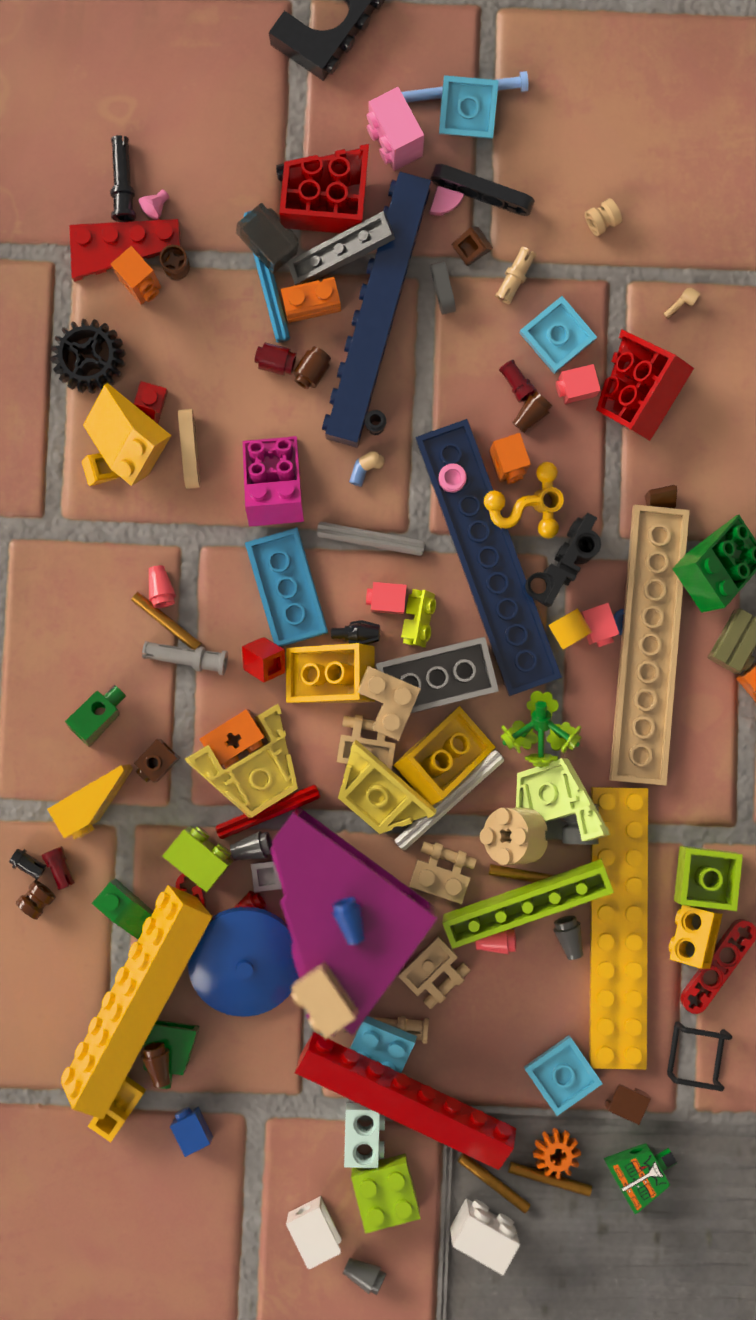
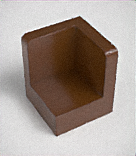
M618 1085L612 1100H606L604 1105L609 1112L640 1125L651 1099L646 1092L635 1088V1090H632L623 1085Z

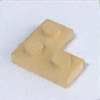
M368 666L357 693L383 703L372 730L399 741L421 688Z

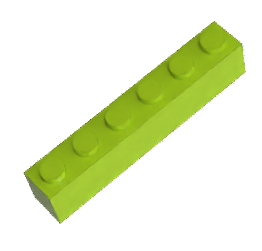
M602 859L445 913L443 914L442 923L451 947L454 949L614 892Z

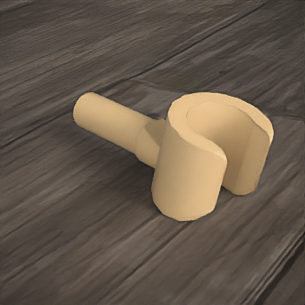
M687 288L676 303L663 313L664 316L668 319L684 302L692 307L700 293L693 288Z

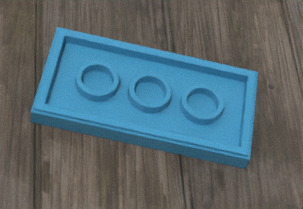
M298 527L245 542L273 642L283 647L327 634L328 629Z

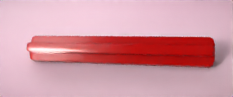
M312 785L290 794L254 817L249 818L243 814L216 826V832L220 839H224L313 802L321 797L318 787Z

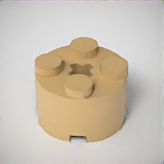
M499 808L488 817L484 828L480 832V840L484 844L489 856L501 865L527 864L537 861L545 853L548 840H545V831H548L544 818L533 809Z

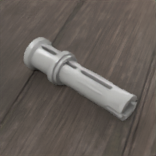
M145 641L142 653H145L142 654L143 659L193 666V669H196V671L201 672L202 669L216 671L219 675L225 674L228 663V651H222V653L207 651L205 647H199L194 650Z

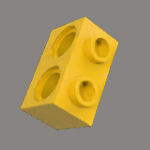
M682 905L675 917V924L677 925L675 936L671 938L669 943L670 960L700 969H710L723 914L696 906ZM695 915H699L701 918V926L697 930L692 925V919ZM689 942L695 947V953L692 957L686 953V946Z

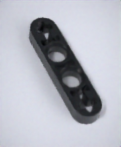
M436 164L430 178L434 184L440 187L463 193L470 198L521 216H529L535 202L531 196L444 164Z

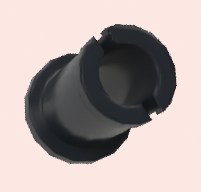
M372 410L365 417V426L370 431V434L379 435L386 426L385 414L379 410ZM374 421L380 422V424L373 425L371 423Z
M17 849L9 860V863L13 865L12 868H19L35 878V880H38L46 869V864L26 854L27 850Z

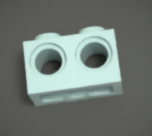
M346 1103L344 1167L378 1168V1159H384V1141H379V1130H385V1116L358 1103ZM367 1115L372 1118L373 1123L364 1127L357 1120L359 1117ZM362 1144H367L372 1148V1151L367 1155H362L357 1151V1148Z

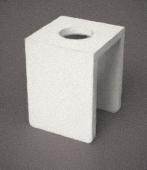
M321 1196L288 1212L286 1226L308 1269L341 1253L338 1244L341 1243L342 1238Z

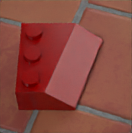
M369 144L360 145V149L345 151V149L337 150L335 154L319 157L318 155L285 161L279 210L280 227L284 229L342 233L363 222Z
M621 329L619 339L622 341L618 352L613 354L611 360L614 363L610 377L605 379L596 410L651 441L694 370V367L677 355Z

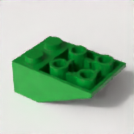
M740 515L733 517L687 552L673 568V571L701 613L726 608L756 573V539Z

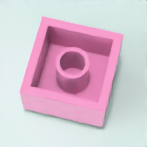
M399 87L369 101V113L366 114L369 122L367 130L372 140L379 142L381 146L379 152L386 165L390 163L393 171H396L423 157L424 134Z

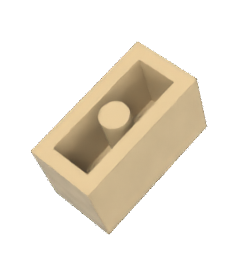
M325 961L296 980L291 987L295 1003L300 1008L304 1007L310 1015L309 1022L312 1028L317 1033L321 1032L325 1039L356 1019L359 1012Z

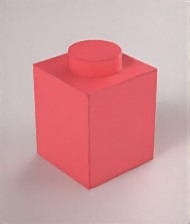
M594 364L562 371L558 378L559 381H556L559 398L563 397L565 404L597 397L601 391Z
M373 582V589L367 588L366 605H371V612L404 615L407 585Z
M609 603L581 612L592 633L586 636L589 645L597 643L599 648L614 642L613 637L619 635V631Z

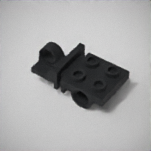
M588 512L582 519L577 517L567 533V536L571 539L568 543L564 542L554 558L558 564L556 566L550 564L544 573H534L527 579L525 588L529 596L547 607L552 606L562 585L568 586L571 581L576 579V575L581 567L575 564H585L598 554L601 549V539L597 533L591 530L597 517ZM581 543L585 545L584 550L587 553L582 552L579 549V545ZM541 578L545 581L546 590L543 593L538 594L531 589V581L533 579Z

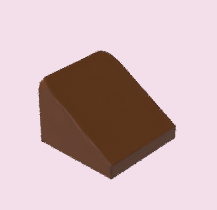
M471 226L451 244L466 266H469L493 249V246L477 226Z
M677 485L649 490L645 495L647 506L675 509Z

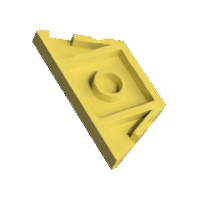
M357 740L353 742L338 796L339 800L379 834L391 831L397 826L403 827L412 824L414 820L426 816L428 818L433 817L436 814L437 809Z

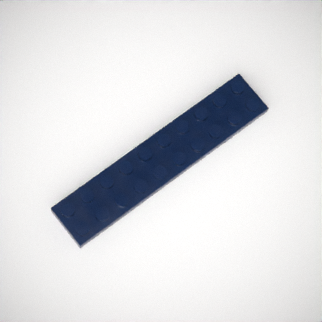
M468 419L415 437L508 696L562 678L535 602L526 592V578L508 529L499 528L492 522L489 510L484 505L486 494L493 491ZM448 464H458L466 472V483L458 492H447L439 484V473Z

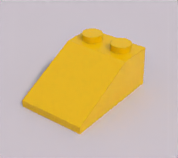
M108 383L102 388L83 424L110 469L131 486L150 474L172 436Z
M354 643L286 648V703L375 702V700L357 693L367 667L375 669V647Z
M458 706L394 764V767L420 796L431 805H434L443 800L496 747L465 711Z
M131 764L120 765L47 809L64 839L73 836L75 840L95 830L93 824L100 821L132 772L133 767Z

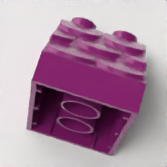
M299 807L292 813L278 832L271 846L272 858L284 892L280 903L293 940L291 944L292 955L299 978L324 961L326 962L359 1011L356 1019L342 1027L351 1035H354L438 918L434 906ZM349 897H355L357 903L361 904L365 937L364 941L354 945H348L332 915L334 911L333 904Z

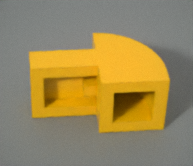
M578 608L548 625L562 650L592 633Z
M126 1076L104 1119L93 1117L87 1127L111 1142L146 1089Z

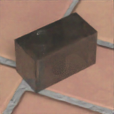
M260 203L237 223L236 234L268 270L274 274L297 254L299 243L295 233L289 228L285 229L279 222L280 219L277 213L272 208L267 209L263 203Z

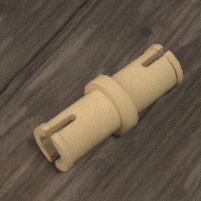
M520 248V252L511 268H507L505 272L506 277L495 295L498 300L504 298L503 303L511 304L520 284H524L526 280L525 275L536 258V254L533 251L530 254L528 253L530 250L528 248Z

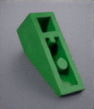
M117 879L110 881L91 903L112 922L137 939L142 934L145 920L151 917L153 913L151 908Z

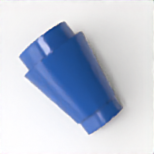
M355 897L344 898L335 902L332 915L348 945L364 941L361 904L357 903Z

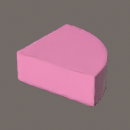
M438 186L430 209V215L441 216L457 208L462 202L464 194Z

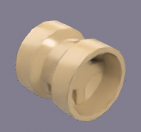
M611 198L603 201L601 207H593L585 211L586 222L595 236L603 234L609 226L615 227L622 223L620 210Z

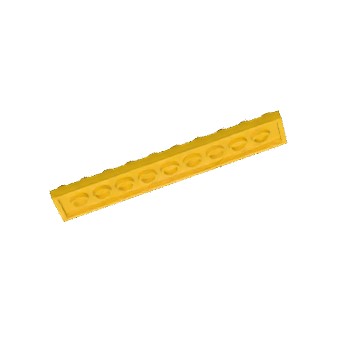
M591 787V800L593 804H599V814L609 830L608 836L599 838V844L591 845V862L602 859L614 893L590 901L589 1064L592 1069H647L648 788Z

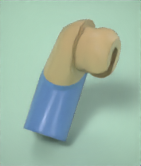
M370 451L355 461L349 483L362 486L366 471L372 468H382L385 462L384 457L376 451Z

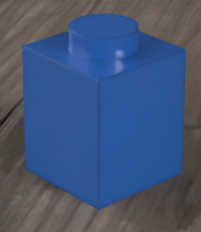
M199 1106L193 1110L190 1107H186L174 1115L175 1119H173L170 1128L184 1157L211 1144L213 1135Z

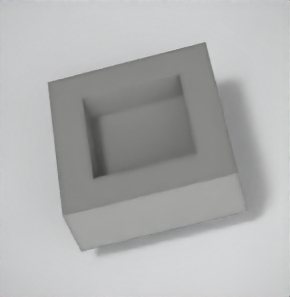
M274 861L251 864L254 892L282 889Z

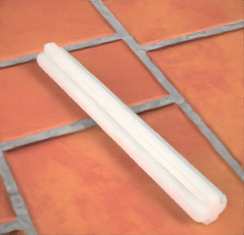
M493 750L443 800L432 805L437 809L433 817L428 818L426 816L415 820L395 838V843L399 848L404 851L501 765L504 762L503 756L498 751Z

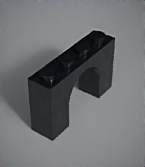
M344 0L349 8L346 18L337 27L324 31L312 29L284 11L269 31L270 44L324 81L328 74L332 75L336 71L340 63L339 58L344 52L348 53L351 50L357 33L360 30L364 31L371 19L370 15L375 8L377 10L380 9L385 0Z

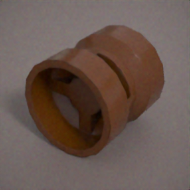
M168 245L163 248L159 259L165 274L174 280L186 277L190 271V262L184 249L178 245Z
M34 880L29 886L28 893L21 895L16 901V905L26 915L37 920L43 914V908L46 905H50L56 896L47 886Z

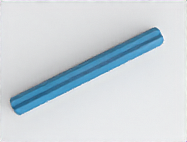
M256 210L248 211L243 216L274 336L277 343L290 340V335L258 212Z

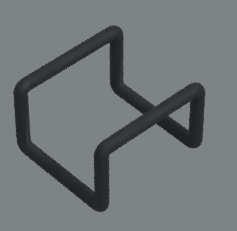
M677 1021L673 1031L667 1070L668 1077L676 1084L723 1091L724 1086L718 1081L724 1040H731L732 1035L725 1029L717 1033L688 1028ZM679 1030L684 1033L719 1038L713 1084L680 1079L673 1074Z

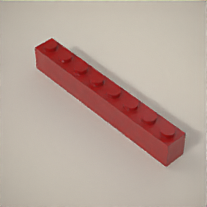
M316 1032L312 1033L300 1055L295 1074L497 1170L501 1168L514 1149L515 1127L441 1093L428 1085L420 1083L403 1073L397 1072L378 1061H374L353 1049H349L329 1038L325 1039L324 1036Z

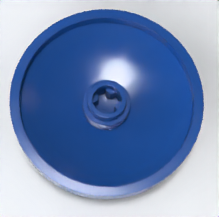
M236 907L214 915L188 961L189 977L199 997L219 1012L240 1017L263 1014L280 1005L293 991L291 987L299 978L292 955L291 944L293 940L288 925L275 914L255 907Z

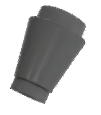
M259 831L230 845V851L234 861L267 858L271 854L273 843L268 832L262 833Z
M565 916L557 919L554 922L555 928L553 931L567 959L575 960L581 958L584 954L582 951L580 922L576 920L575 916Z
M349 1258L343 1271L344 1275L366 1293L370 1294L371 1292L375 1295L378 1294L387 1274L381 1271L379 1266Z

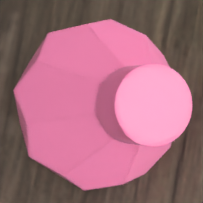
M161 190L156 195L139 198V205L149 218L158 220L162 213L163 204L169 199V195L165 190Z

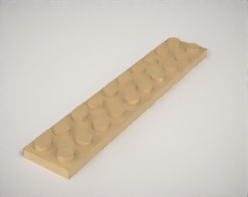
M634 505L632 509L609 780L667 785L683 584L673 571V568L686 554L690 510Z

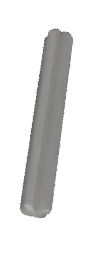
M319 522L317 528V536L321 538L422 556L424 552L425 542L422 540L326 522Z

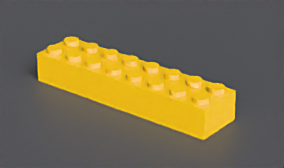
M167 885L165 891L159 894L155 904L156 908L151 917L145 920L142 934L138 941L132 944L128 960L124 967H121L116 974L114 986L110 992L105 994L100 1012L97 1017L91 1020L87 1036L83 1042L78 1044L73 1062L62 1074L61 1084L73 1110L102 1120L104 1119L212 918V915L196 896L170 885Z

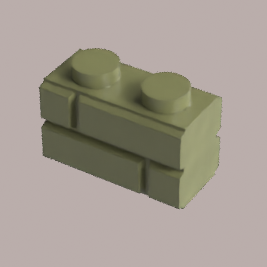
M735 609L707 658L735 674L742 673L743 670L748 671L755 659L752 653L756 648V617L743 609Z

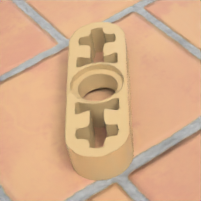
M193 409L178 410L186 489L200 488L201 481Z

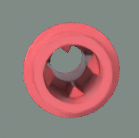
M158 565L149 568V602H152L154 608H165L173 605L176 594L165 571V567Z
M508 929L475 941L476 950L509 955V952H516L515 929Z

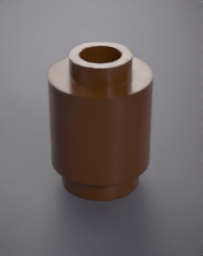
M313 346L311 350L306 351L293 371V375L296 377L294 381L304 389H309V387L316 388L330 367L331 357L322 349Z

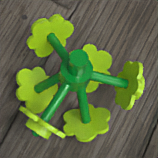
M541 691L532 692L531 700L526 704L527 709L531 710L530 723L525 725L522 721L516 720L508 730L504 725L501 726L504 732L500 736L503 740L502 744L507 746L509 750L514 747L520 753L521 746L529 750L532 745L538 742V753L525 756V760L533 763V766L540 768L547 767L551 761L558 760L557 756L544 754V732L550 729V735L547 736L546 740L554 751L561 750L562 753H565L568 748L573 751L580 745L579 742L582 739L579 735L582 728L580 725L575 729L571 727L569 722H564L560 725L554 724L551 721L552 712L557 711L559 707L558 701L552 699L553 695L551 692H545L544 694ZM533 729L538 732V736L533 732Z

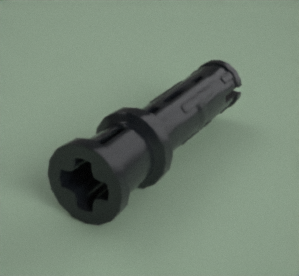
M116 135L111 138L114 186L110 190V196L113 198L114 204L111 218L117 222H131L136 219V213L133 211L132 199L135 196V191L130 185L129 138L124 136L122 141V135Z

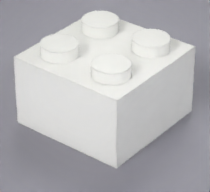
M466 1198L450 1226L452 1247L504 1275L520 1246L517 1231L513 1225L514 1222L504 1214L499 1213L497 1216L488 1211L489 1207L477 1199L472 1202Z

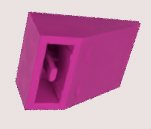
M297 436L242 441L245 509L249 527L304 522Z

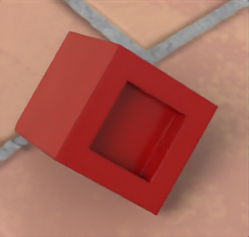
M265 637L242 646L243 669L263 683L285 673V649Z

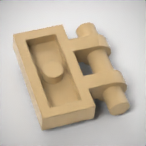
M356 714L355 717L344 716L342 726L353 728L352 736L341 735L337 762L348 764L352 744L357 740L392 770L396 743L385 742L386 735L379 732L377 740L360 738L361 729L374 731L372 727L375 720L364 719L362 715Z
M423 842L420 852L430 855L428 863L417 859L409 887L462 904L471 877L460 873L463 866L474 869L477 859L466 856L467 853L460 850L457 853L445 849L442 844L436 842L434 845ZM439 858L454 863L452 871L437 866Z
M437 936L398 974V977L417 997L426 989L430 995L423 1002L429 1009H432L438 1002L441 1004L447 998L445 995L454 986H460L465 981L464 977L471 970L464 962L455 970L451 964L458 956ZM444 971L449 977L437 987L433 981Z

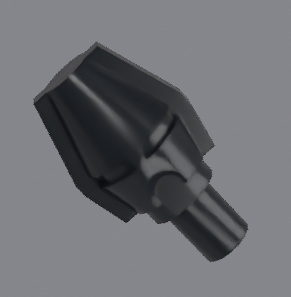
M364 620L350 622V625L345 626V628H332L331 638L345 639L349 644L361 643L368 645L379 641L380 625Z

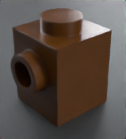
M156 739L134 762L138 767L136 773L146 782L150 780L153 783L158 782L180 757L162 739Z

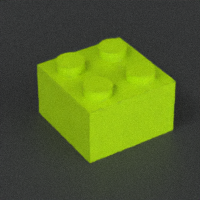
M190 826L180 833L162 857L207 892L233 862L230 858L231 852L221 844L217 846L212 844L208 840L210 835L199 826L196 828Z
M679 846L674 901L680 905L737 911L743 854Z
M406 1153L378 1160V1168H352L351 1179L365 1234L421 1219L420 1207Z

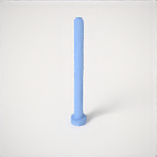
M527 71L519 72L518 77L495 79L499 80L498 91L520 88L521 92H526L529 89ZM443 86L401 93L407 103L442 98Z

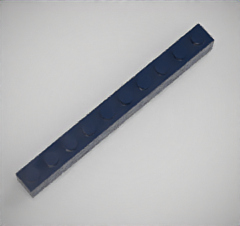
M399 171L397 181H391L388 196L392 197L390 206L384 207L383 212L388 217L395 240L377 248L375 258L370 257L366 271V274L370 275L368 284H362L359 300L363 301L360 310H355L352 319V326H355L353 336L348 335L344 352H348L346 362H340L337 378L341 380L338 389L333 388L329 402V404L333 405L331 415H325L322 430L326 431L327 440L358 448L365 424V417L369 410L430 193L431 180Z

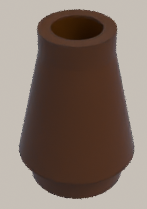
M536 391L532 396H528L512 423L525 433L531 426L549 414L548 410L552 405Z
M154 1042L144 1046L141 1059L153 1081L154 1087L161 1088L169 1085V1049L165 1047L164 1042Z

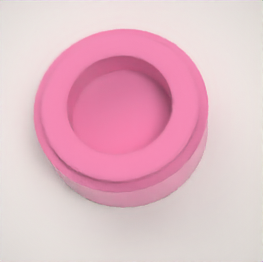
M448 464L441 469L438 479L442 489L454 493L464 487L467 476L465 470L460 465Z

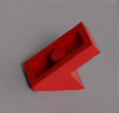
M140 381L133 404L158 424L168 390L164 387Z

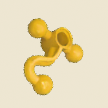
M543 462L538 466L536 475L542 482V489L536 491L534 495L519 498L508 518L502 517L500 513L506 502L504 495L496 490L486 494L484 505L489 510L492 522L499 528L508 529L514 527L521 519L525 507L533 506L537 512L542 513L543 517L538 523V533L545 539H551L557 535L559 525L554 519L553 512L558 511L562 507L564 497L559 489L553 487V481L558 475L557 467L553 463ZM546 493L549 494L552 499V504L549 508L544 504L543 501L544 495Z

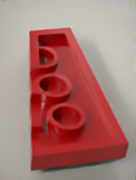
M178 219L69 225L71 273L74 282L91 274L98 275L107 272L108 269L112 268L110 264L130 246L143 259L160 256L163 248L168 245H178L181 247L180 223Z

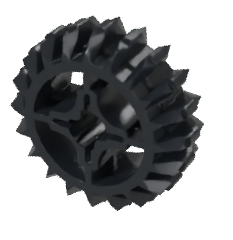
M82 319L81 326L79 327L72 321L71 326L73 329L70 331L62 327V332L65 336L63 338L55 336V340L60 345L51 346V350L57 355L50 357L51 362L57 364L53 368L54 372L61 374L59 380L62 383L68 382L67 386L71 390L77 386L80 393H84L86 387H88L89 392L94 394L96 391L95 386L102 390L104 387L103 383L106 381L110 385H114L115 382L112 376L121 377L122 373L117 367L125 366V362L120 358L126 355L125 350L120 348L123 345L122 340L116 339L117 332L115 330L109 331V326L106 323L99 327V322L96 319L92 320L90 326L86 319ZM90 337L84 344L76 343L83 338ZM103 341H105L109 347V358L107 362L104 361L102 357H100V352L102 350L101 344L103 343ZM70 351L77 358L73 372L70 371L68 365ZM81 353H83L84 355H85V354H87V355H91V354H92V355L95 357V359H93V358H91V359H90V358L84 359V357L81 355ZM92 369H100V370H101V371H99L98 373H96V374H94V375L83 376V375H87L88 372H89L90 370H92Z

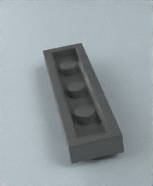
M382 211L287 261L294 284L300 285L313 282L395 240V236L387 215Z

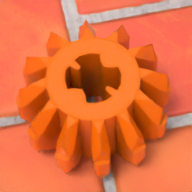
M553 1128V1136L550 1137L546 1131H543L544 1141L536 1139L534 1143L539 1149L532 1152L533 1157L538 1159L535 1163L538 1169L544 1168V1174L547 1177L554 1171L556 1179H560L561 1171L564 1170L568 1176H571L572 1172L569 1166H579V1162L575 1159L581 1156L580 1149L575 1148L578 1141L576 1138L569 1139L570 1134L567 1130L559 1136L558 1129ZM555 1149H560L561 1151L558 1154V1158L553 1157Z

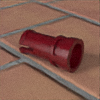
M514 360L508 361L499 369L512 387V392L519 403L525 401L529 395L532 396L537 391L535 386L530 383V380L524 377Z
M62 846L41 855L47 868L49 867L58 890L75 883L65 862L66 857Z

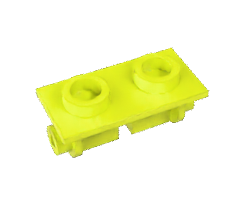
M412 589V593L408 594L405 613L415 616L414 620L404 619L401 635L403 644L426 648V643L431 637V615L436 609L434 593L424 589L422 591Z

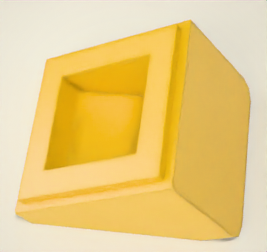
M101 453L87 455L82 460L89 486L120 478L119 475L110 469Z

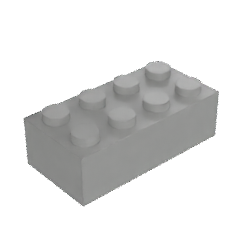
M485 637L376 663L377 670L421 688L411 713L499 691Z

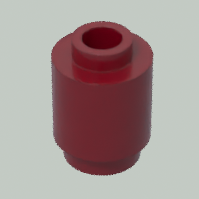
M265 342L263 347L258 346L254 362L259 363L258 369L283 376L285 373L292 375L297 353L291 352L289 348Z

